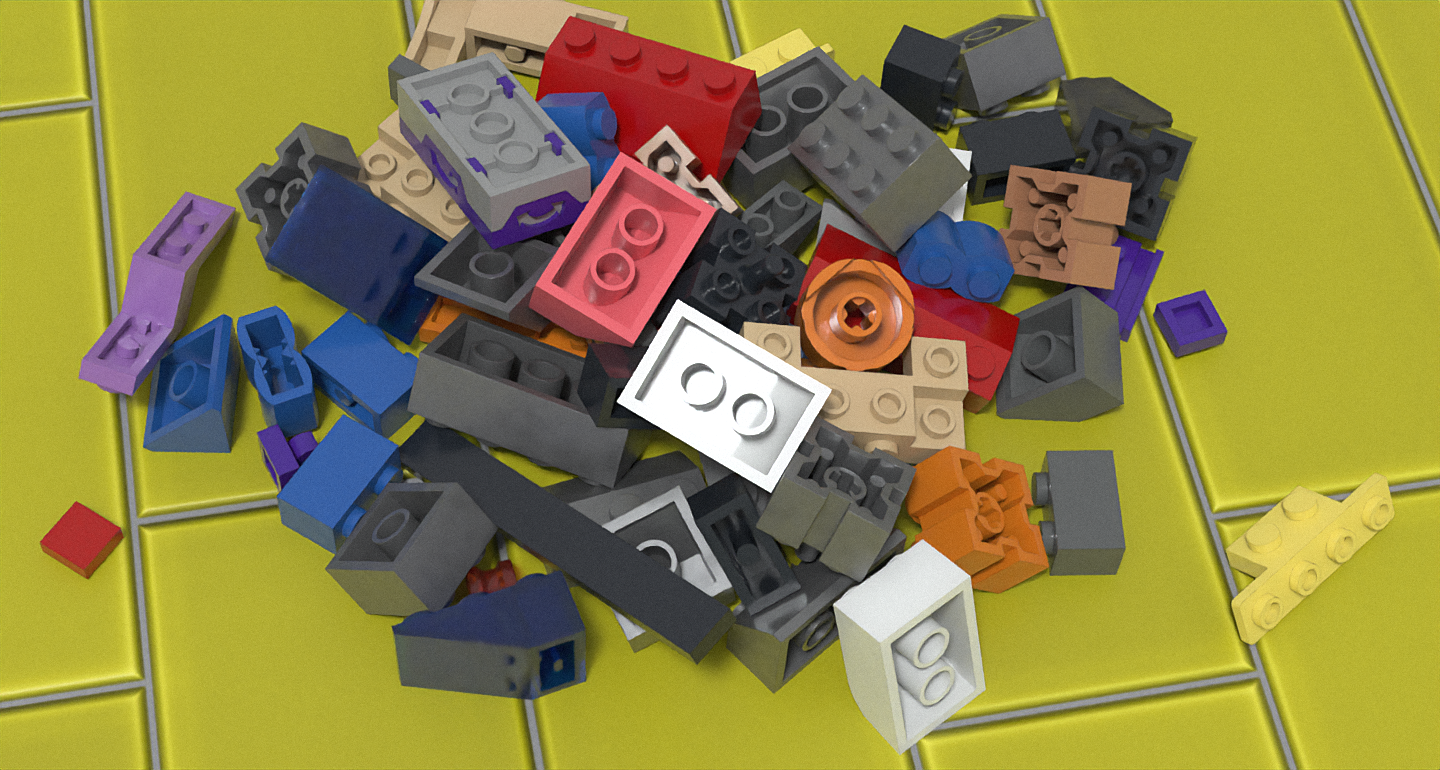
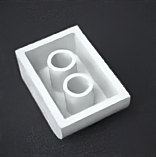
M677 300L617 402L772 493L832 390L680 300Z
M922 539L904 553L894 556L885 567L859 586L850 588L841 599L833 604L851 693L864 717L899 755L986 690L971 576Z

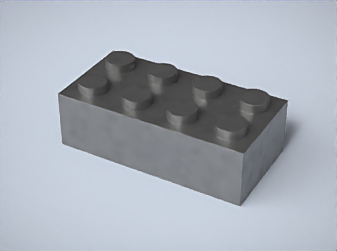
M461 313L420 352L407 411L425 417L426 421L434 426L454 428L475 436L479 442L487 446L507 448L527 456L531 462L537 465L554 466L578 475L587 484L594 486L604 485L612 489L648 446L653 430L596 427L577 394L585 361L584 357L465 313Z

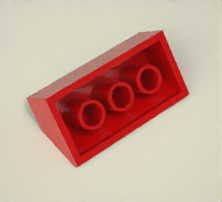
M572 16L568 17L545 53L535 99L538 102L547 94L603 92L617 118L614 142L620 152L643 164L634 153L668 125L702 162L692 171L697 178L703 181L711 174L719 183L722 181L762 113L756 71Z
M827 224L809 260L798 298L789 304L785 311V314L791 317L789 323L794 325L797 305L802 294L814 278L827 266L840 260L853 258L885 263L905 280L913 295L915 307L913 337L965 341L969 391L962 401L963 409L973 414L979 412L991 401L1012 355L1020 318L988 302H978L964 298L951 287L929 288L913 283L902 274L897 257ZM860 309L852 313L847 311L848 315L844 320L846 325L850 328L857 325L861 327L860 323L865 318L864 313ZM902 353L882 369L892 374L903 375Z

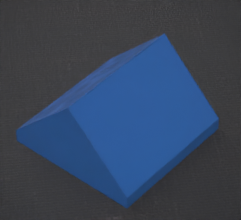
M222 314L171 344L154 366L143 448L155 452H231L241 357L233 319L228 315Z

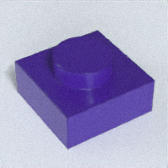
M1205 289L1158 303L1153 314L1175 357L1222 344L1228 333Z

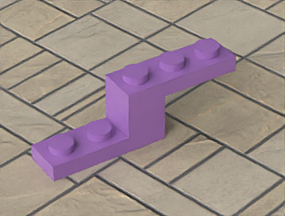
M189 192L183 194L133 254L121 312L83 357L79 379L97 384L99 388L110 393H124L133 396L187 324L198 270L232 227L236 208Z

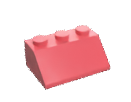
M620 152L536 283L528 307L576 336L633 347L717 209Z

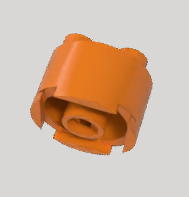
M854 258L834 262L814 278L802 294L797 305L794 325L800 326L801 348L808 359L818 368L876 373L897 358L911 339L915 309L913 295L905 280L885 263ZM860 309L865 315V318L860 323L861 327L858 325L853 328L848 327L844 322L848 315L847 311L852 313Z

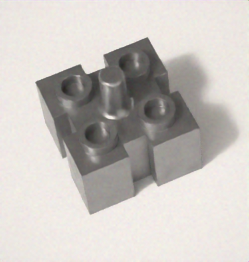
M301 122L275 148L279 160L273 166L261 163L235 190L248 221L260 224L263 227V230L255 238L268 270L316 283L342 258V242L345 240L356 244L383 216L370 186L357 181L359 171L362 168L348 137Z
M817 416L776 484L756 528L768 533L778 542L794 547L796 556L805 562L814 561L821 551L820 562L824 563L831 570L843 573L861 583L892 531L901 509L900 504L908 492L917 469L876 447L872 454L851 444L855 437L854 435Z

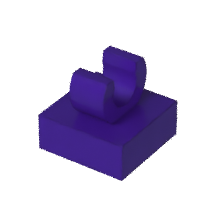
M278 424L257 432L262 460L280 493L315 450L318 443L311 431L298 434L287 443Z

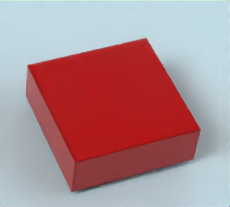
M76 501L39 543L44 553L88 579L124 537L120 527Z

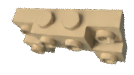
M425 0L405 57L428 70H434L494 52L508 70L540 77L545 53L569 16L628 33L629 17L569 3L564 0Z
M398 108L378 126L379 140L357 158L362 168L359 171L357 181L370 186L382 216L389 227L398 234H408L419 242L426 253L433 259L470 220L400 133ZM541 234L532 236L531 238L536 239Z
M754 322L743 323L739 336L832 390L817 416L854 435L855 437L851 444L872 454L876 447L905 463L919 464L948 446L965 450L962 401L969 391L965 341L911 336L908 345L902 352L903 375L803 367L801 366L800 326Z

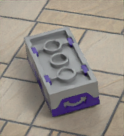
M494 52L397 80L400 133L492 249L511 245L520 240L554 229L563 228L577 221L591 199L590 164Z

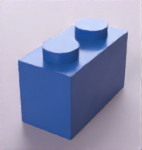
M347 311L301 351L303 358L310 368L314 387L355 421L379 435L389 439L416 415L407 411L418 358L409 352L402 354L389 343L384 332L370 321L363 323L350 311Z
M343 414L277 495L282 524L331 553L336 554L387 483H401L403 471L401 469L399 445Z

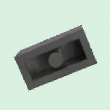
M1113 450L1046 451L1041 472H1034L1032 475L1031 492L1034 506H1042L1043 521H1039L1038 526L1048 557L1050 576L1116 575L1126 546Z

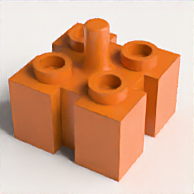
M948 446L913 466L917 470L905 496V506L910 517L916 523L921 524L922 532L914 536L915 541L911 547L922 539L971 576L972 588L998 594L1049 568L1040 528L1037 525L1030 524L1026 510L1034 506L1024 465L995 457L982 464L979 453Z

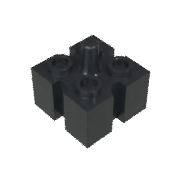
M1099 102L1092 106L1078 146L1090 150L1086 163L1080 160L1076 161L1070 166L1068 173L1132 183L1125 226L1116 225L1115 227L1156 241L1163 231L1175 199V195L1164 192L1168 179L1178 182L1183 177L1198 137L1160 123L1152 128L1150 134L1135 129L1139 118L1138 115Z
M721 207L715 212L681 267L680 272L682 273L675 277L660 301L654 319L663 324L676 301L680 300L738 335L744 322L789 325L791 317L785 314L783 308L797 300L808 265L774 242L764 249L756 244L754 237L756 230Z

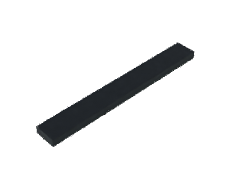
M425 420L399 447L401 467L424 483L457 482L496 525L497 531L696 665L699 664L736 622L737 619L730 608L450 428L437 427Z

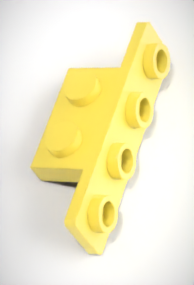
M1374 473L1343 502H1338L1297 486L1226 549L1231 567L1256 577L1231 603L1240 638L1243 642L1250 645L1255 644L1393 519L1395 512L1386 476Z

